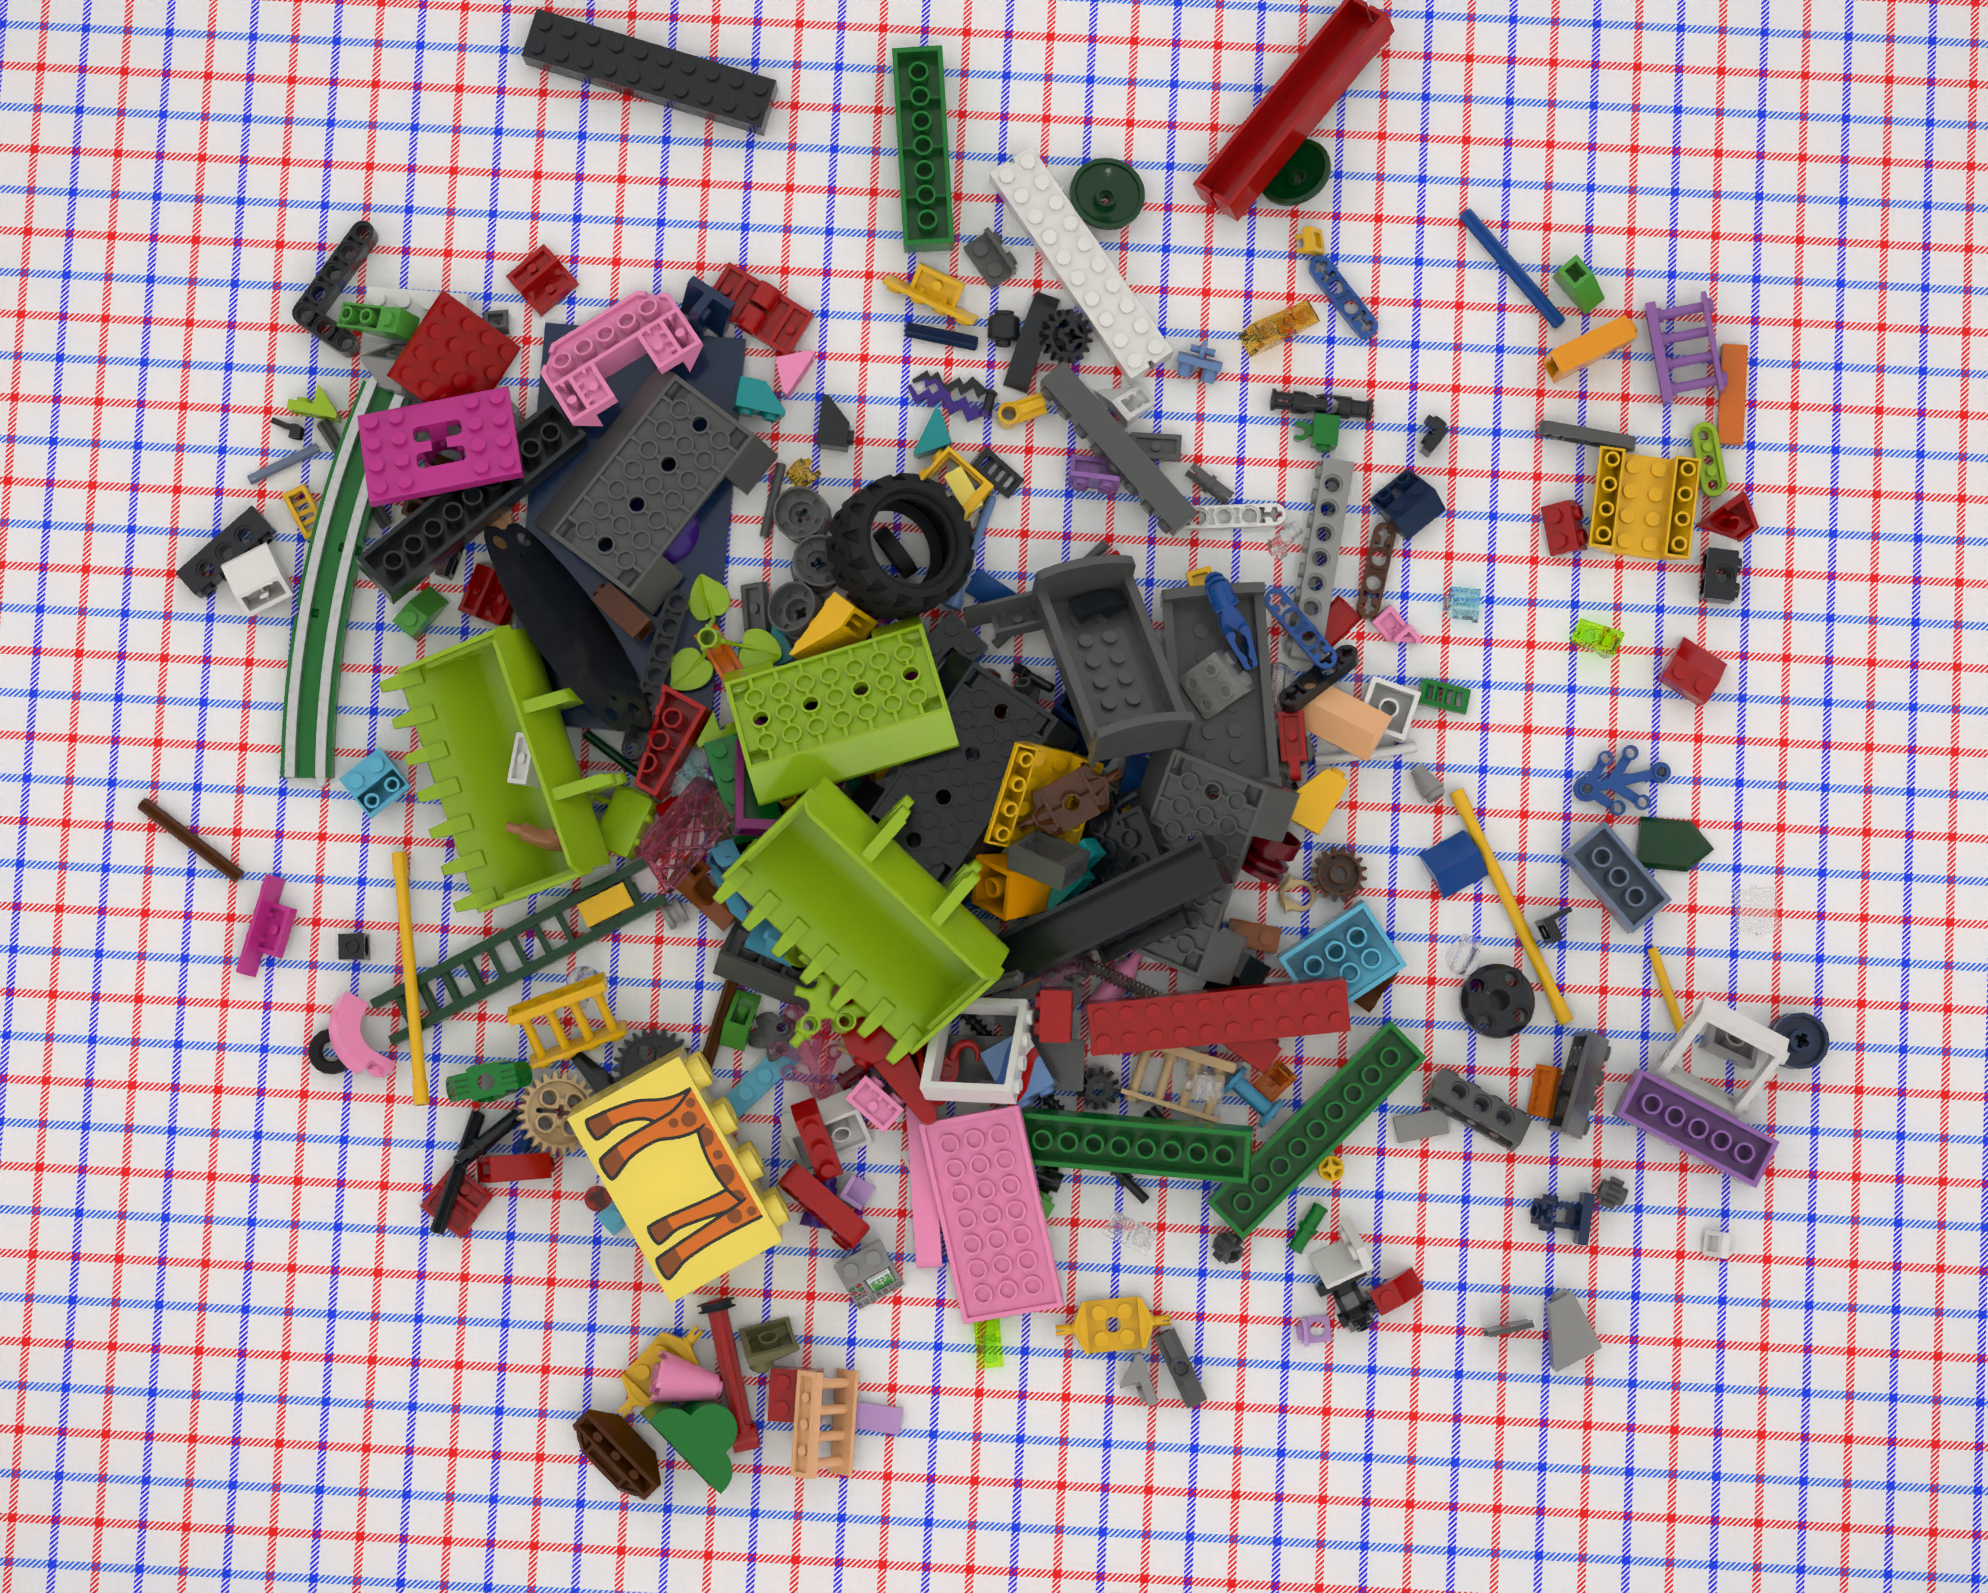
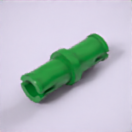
M1314 1202L1304 1220L1298 1223L1299 1228L1287 1246L1295 1252L1302 1254L1312 1235L1315 1236L1318 1232L1316 1228L1328 1210Z

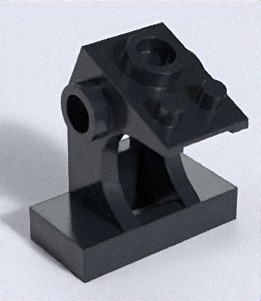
M1366 1272L1329 1289H1326L1323 1282L1314 1286L1319 1297L1329 1293L1332 1294L1341 1312L1337 1314V1317L1343 1329L1348 1327L1351 1333L1356 1330L1357 1332L1365 1331L1374 1322L1373 1314L1376 1313L1370 1299L1364 1300L1356 1283V1280L1367 1275ZM1353 1291L1360 1305L1346 1310L1340 1297Z

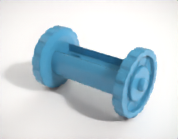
M1242 1066L1234 1075L1228 1078L1229 1081L1223 1086L1221 1092L1226 1094L1232 1089L1262 1116L1258 1122V1125L1262 1128L1271 1118L1273 1119L1276 1116L1277 1111L1284 1102L1279 1099L1272 1104L1243 1078L1247 1069Z

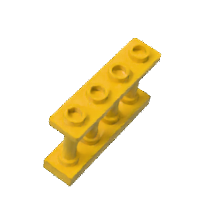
M604 972L508 1007L507 1019L510 1026L522 1025L534 1051V1054L530 1055L529 1065L531 1069L546 1068L554 1061L570 1059L578 1052L594 1050L600 1044L608 1041L616 1042L627 1034L626 1020L616 1023L603 995L607 991L608 979ZM588 997L594 998L606 1024V1027L593 1032L579 1004L581 1000ZM564 1006L570 1007L582 1033V1036L569 1041L555 1013L557 1009ZM540 1015L546 1016L558 1042V1045L545 1050L531 1022L533 1018Z

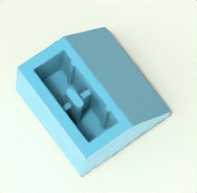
M380 747L339 779L370 819H373L411 788L401 769L388 753Z

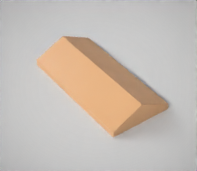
M1307 683L1303 687L1305 689H1312L1316 684ZM1330 686L1302 708L1306 731L1368 762L1393 718L1333 686Z

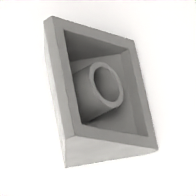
M1710 1023L1698 1046L1743 1069H1753L1755 1067L1759 1049Z

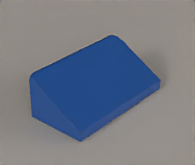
M981 569L977 570L965 590L966 593L981 603L1017 594Z

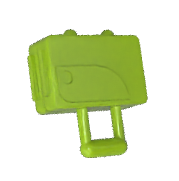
M622 785L617 786L611 800L599 794L589 796L591 804H593L594 800L608 805L602 819H597L607 851L622 858L625 857L633 860L639 848L644 845L643 839L650 824L655 822L654 815L657 811L655 806L658 803L650 795L628 785L626 787Z

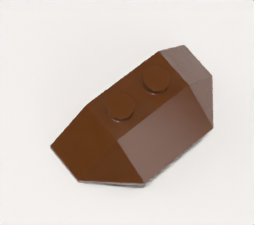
M588 1409L573 1424L582 1453L617 1490L646 1500L661 1485L656 1452L620 1415Z

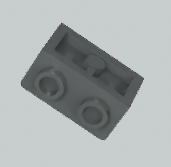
M987 227L984 229V234L965 245L963 250L989 288L993 290L1016 274L1015 265L1018 263L1010 251L1006 253L1001 246L1004 243L1000 235L996 231L992 233L990 228Z

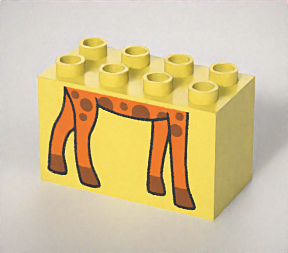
M683 1045L576 1104L567 1118L671 1303L783 1241V1224L790 1221L788 1215L790 1209L778 1187L774 1185L764 1190L758 1178L765 1175L763 1171L765 1164L751 1140L739 1146L732 1134L739 1129L738 1123L740 1120L729 1099L724 1095L714 1101L709 1093L707 1086L713 1084L712 1078L715 1076L703 1053L698 1050L689 1056Z

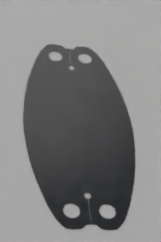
M511 523L508 524L507 529H499L496 526L485 527L484 539L504 593L524 629L556 673L599 719L615 731H625L630 724H635L639 727L648 726L650 724L649 710L629 659L610 625L578 581L554 554L522 525ZM518 533L528 537L530 540L529 546H525L518 541ZM493 537H501L506 542L507 547L501 549L496 546ZM518 552L522 553L523 557H520ZM611 695H614L616 697V700H613L611 698ZM633 703L637 705L641 710V716L633 715L628 709V704ZM606 708H611L617 713V721H613L606 716Z

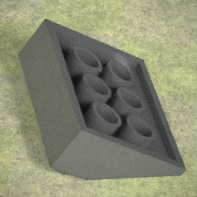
M1592 1031L1575 1032L1558 1090L1553 1119H1550L1547 1130L1576 1139H1582L1583 1135H1587L1590 1127V1121L1587 1120L1589 1111L1594 1110L1597 1102V1096L1594 1095L1596 1086L1601 1085L1604 1077V1071H1601L1604 1061L1608 1060L1611 1052V1047L1608 1046V1039Z

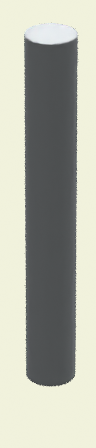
M776 463L760 537L769 538L774 520L773 507L780 494L786 464Z

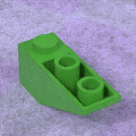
M342 302L337 326L393 340L409 341L418 328L420 317L402 308Z

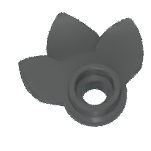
M764 1012L755 1018L759 1027L751 1033L748 1045L753 1048H766L768 1060L773 1062L787 1052L789 1040L795 1035V1022L788 1016L778 1017L772 1012ZM783 1024H785L786 1029L783 1032H780V1027Z

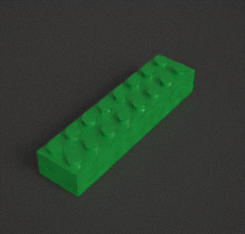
M942 45L892 48L904 253L954 250Z

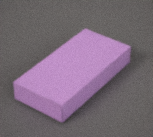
M857 1401L855 1428L899 1435L903 1408Z

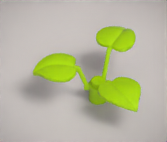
M700 574L697 577L690 594V609L693 616L700 621H706L711 618L710 622L697 635L702 655L695 648H684L676 653L671 665L670 687L672 689L689 691L698 689L708 683L713 675L714 668L712 663L705 659L707 649H716L721 644L742 648L739 652V660L744 668L771 659L776 663L782 658V650L778 641L765 630L757 628L747 630L743 635V643L723 639L720 631L712 628L716 621L715 616H721L729 609L731 598L725 586L704 574Z

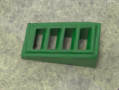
M1421 679L1418 690L1421 692L1417 705L1466 715L1471 689L1431 679ZM1429 687L1433 688L1431 700L1426 699ZM1438 689L1443 690L1441 702L1436 701ZM1448 691L1453 692L1450 705L1446 704ZM1458 693L1463 694L1460 707L1455 706Z

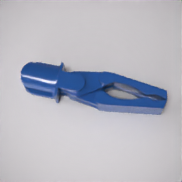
M1210 572L1205 579V591L1208 601L1215 613H1217L1219 626L1245 670H1250L1258 665L1249 626L1235 605L1239 603V600L1230 582L1222 573ZM1234 629L1241 632V645L1245 648V654L1241 651V646L1235 641L1236 634ZM1248 657L1251 660V666L1247 662Z

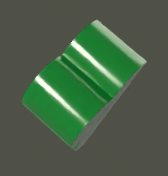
M716 1401L686 1402L681 1408L669 1402L652 1403L640 1412L651 1426L710 1487L720 1494L727 1488L732 1478V1464L726 1452L731 1448L737 1436L735 1417L727 1408Z

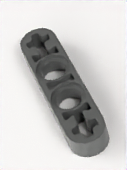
M1539 421L1537 435L1544 438L1593 447L1626 449L1625 452L1635 451L1636 437L1554 421Z

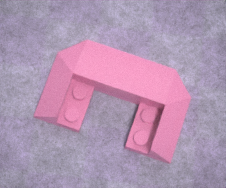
M635 291L553 342L548 351L550 354L546 365H543L540 374L573 426H603L597 415L618 402L605 379L647 353L661 374H664L681 362L691 372L703 347V343L669 293L651 295L647 294L646 291Z

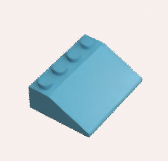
M1362 899L1276 955L1292 981L1343 976L1347 983L1348 1005L1407 966Z

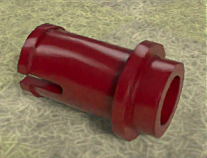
M852 1066L843 1074L841 1072L838 1073L839 1077L836 1078V1081L843 1090L852 1089V1085L870 1073L869 1071L867 1072Z

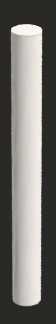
M1416 743L1377 747L1369 759L1417 752ZM1349 752L1314 756L1316 766L1362 760Z

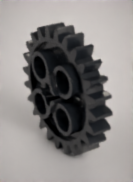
M655 1027L652 1028L651 1035L648 1034L646 1029H642V1037L632 1033L634 1041L631 1042L625 1039L624 1042L627 1048L617 1049L622 1056L613 1058V1060L619 1063L618 1067L612 1068V1071L619 1072V1076L615 1077L613 1081H620L654 1062L658 1047L662 1048L659 1057L661 1058L681 1047L685 1040L681 1039L676 1042V1033L667 1037V1029H663L661 1034L658 1035L657 1028ZM644 1046L649 1047L652 1051V1056L647 1061H643L639 1057V1051ZM685 1048L686 1052L689 1053L691 1048Z

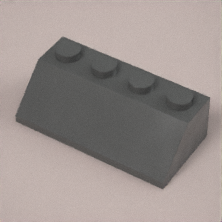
M736 920L718 954L713 974L808 1012L810 1007L809 1001L793 995L796 985L804 988H814L817 984V981H812L806 985L799 979L807 965L802 968L793 965L788 967L745 948V942L751 931L745 929L741 925L742 922Z

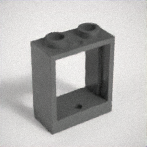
M1036 829L1011 844L1007 852V857L1009 858L1007 868L1062 891L1086 875L1091 851Z

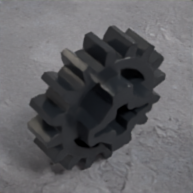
M1061 309L1057 310L1056 313L1049 314L1050 321L1042 322L1046 329L1039 331V334L1044 336V339L1039 343L1046 345L1043 353H1051L1050 360H1058L1059 364L1063 361L1073 364L1076 363V360L1084 359L1082 352H1089L1090 349L1086 345L1093 342V339L1088 338V334L1093 332V330L1086 328L1089 321L1081 320L1082 313L1074 314V309H1067L1066 311Z

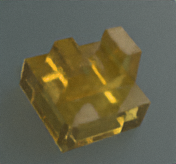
M800 458L786 472L787 477L794 486L810 487L820 477L821 473L819 470L813 473L809 468L812 463L810 458L805 460Z

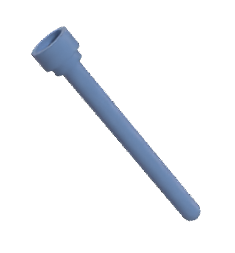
M989 495L986 498L973 533L974 542L971 549L975 550L974 559L996 503V497L993 495ZM965 583L955 595L942 603V605L955 611H961L964 603L962 591Z

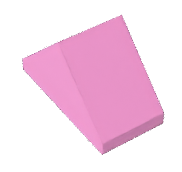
M808 350L776 357L784 397L788 400L815 361V352Z

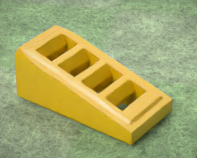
M306 483L282 494V497L306 540L311 538L313 528L307 531L305 526L315 521L318 507ZM304 493L305 498L295 503L292 502L291 498ZM307 502L310 504V507L297 512L296 507ZM312 511L314 512L315 516L302 522L301 516Z

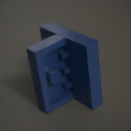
M692 276L687 283L681 311L689 316L688 322L697 336L702 337L707 329H710L720 337H723L728 331L735 302L697 277Z

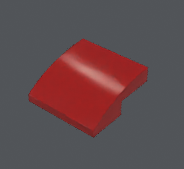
M544 244L506 275L507 279L541 317L579 285L577 280Z
M477 563L458 610L497 626H504L508 624L513 608L504 593L495 569Z
M452 1166L420 1205V1208L432 1218L435 1216ZM467 1174L464 1175L446 1227L459 1239L463 1237L494 1197V1195Z

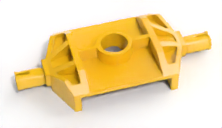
M1140 1296L1081 1301L1074 1322L1065 1325H1055L1056 1330H1062L1056 1331V1336L1075 1335L1086 1355L1098 1352L1146 1349L1152 1329L1155 1326L1171 1325V1321L1168 1320L1171 1318L1170 1314L1159 1316L1150 1314ZM1110 1317L1119 1319L1120 1327L1117 1331L1111 1332L1107 1330L1105 1323Z
M697 1325L683 1338L662 1331L625 1373L622 1374L621 1379L628 1394V1400L617 1412L621 1414L626 1409L621 1415L623 1418H626L635 1406L645 1408L654 1403L649 1401V1397L654 1395V1393H649L654 1365L661 1362V1357H657L660 1350L668 1351L700 1366L692 1347L693 1343L704 1333L700 1329L695 1335V1332L699 1329Z

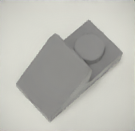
M1137 1352L1119 1386L1124 1388L1140 1382L1141 1386L1136 1387L1141 1402L1146 1401L1148 1407L1158 1404L1142 1354Z

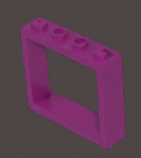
M737 738L734 745L733 835L762 836L777 820L743 818L744 756L739 738ZM840 782L835 783V785L840 789Z

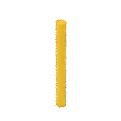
M1656 946L1647 949L1676 1033H1678L1683 1027L1684 1021Z

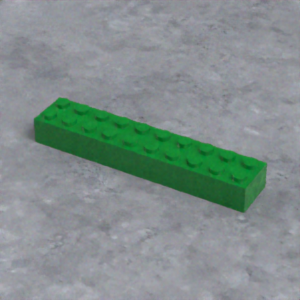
M1386 1021L1252 1154L1249 1183L1224 1182L1205 1202L1244 1240L1427 1057L1391 1021Z
M997 1105L995 1108L1004 1107L1008 1105ZM1033 1107L1022 1109L1034 1165L1248 1184L1251 1178L1254 1126Z

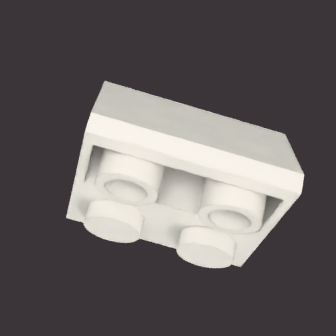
M267 542L221 565L234 597L248 618L293 595L292 582Z

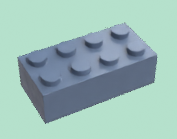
M1606 821L1596 825L1561 855L1627 934L1635 932L1672 900Z

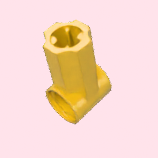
M1041 393L1014 402H1004L998 409L997 423L1003 429H1012L1017 424L1046 415L1048 413L1046 403ZM1011 411L1015 418L1010 421L1005 420L1002 417V412Z

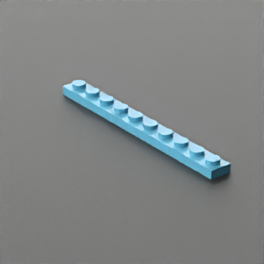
M789 1044L787 1052L781 1058L770 1062L768 1057H766L726 1095L738 1118L802 1060ZM614 1201L596 1217L613 1236L626 1226Z

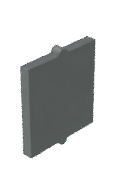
M1523 1319L1483 1328L1484 1336L1493 1337L1534 1328L1533 1320Z

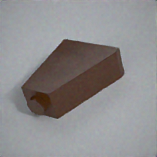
M610 582L606 585L601 584L594 591L593 595L595 597L592 601L638 645L656 627L640 609Z

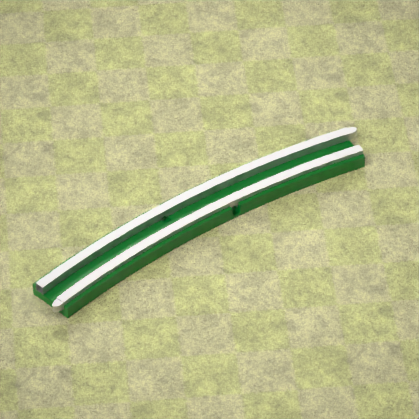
M373 376L369 378L368 382L363 380L324 487L303 569L297 599L299 610L298 614L294 616L289 650L282 721L280 777L316 778V783L320 788L325 787L327 778H335V744L339 688L348 621L359 571L356 558L363 553L375 508L370 506L357 416L412 405L410 399L379 388V383Z

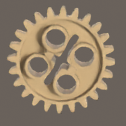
M553 1072L549 1080L548 1076L544 1074L541 1076V1082L537 1079L532 1081L534 1088L527 1086L524 1089L528 1096L521 1095L519 1097L524 1104L518 1105L516 1109L523 1112V1114L517 1116L516 1120L523 1121L524 1124L518 1129L527 1130L528 1133L523 1139L532 1138L531 1147L537 1144L541 1145L540 1153L549 1148L550 1156H553L558 1149L560 1156H564L566 1148L571 1154L576 1152L575 1145L580 1149L583 1148L575 1132L573 1135H569L564 1131V1123H569L567 1115L572 1111L567 1104L568 1098H574L580 1103L589 1098L593 1091L592 1088L586 1091L583 1089L586 1081H582L578 1085L576 1083V1075L567 1080V1072H564L558 1079L557 1073ZM544 1093L552 1096V1105H547L543 1102L542 1095ZM539 1108L551 1113H537L536 1109ZM559 1109V1113L563 1114L564 1116H562L560 1119H557V1114H554L552 1112ZM546 1119L549 1123V1130H542L538 1125V1120Z

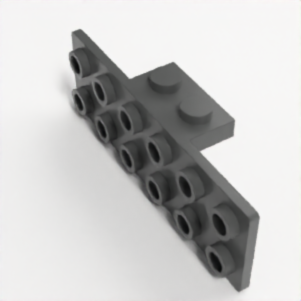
M948 1034L944 1057L959 1040H973L978 1044L982 1053L1007 1039L1008 1036ZM1033 1038L1032 1041L1052 1078L1056 1079L1058 1083L1053 1089L1056 1091H1083L1085 1040L1072 1039L1070 1043L1039 1042V1038ZM969 1047L963 1048L959 1055V1074L955 1082L996 1084L982 1057L976 1062L973 1049Z

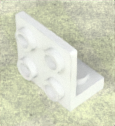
M1349 1216L1339 1220L1343 1229L1339 1231L1342 1240L1310 1255V1259L1326 1289L1337 1286L1374 1268L1366 1246Z

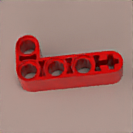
M793 1163L777 1182L784 1192L833 1233L831 1238L844 1250L850 1251L854 1249L870 1230V1226L801 1165Z

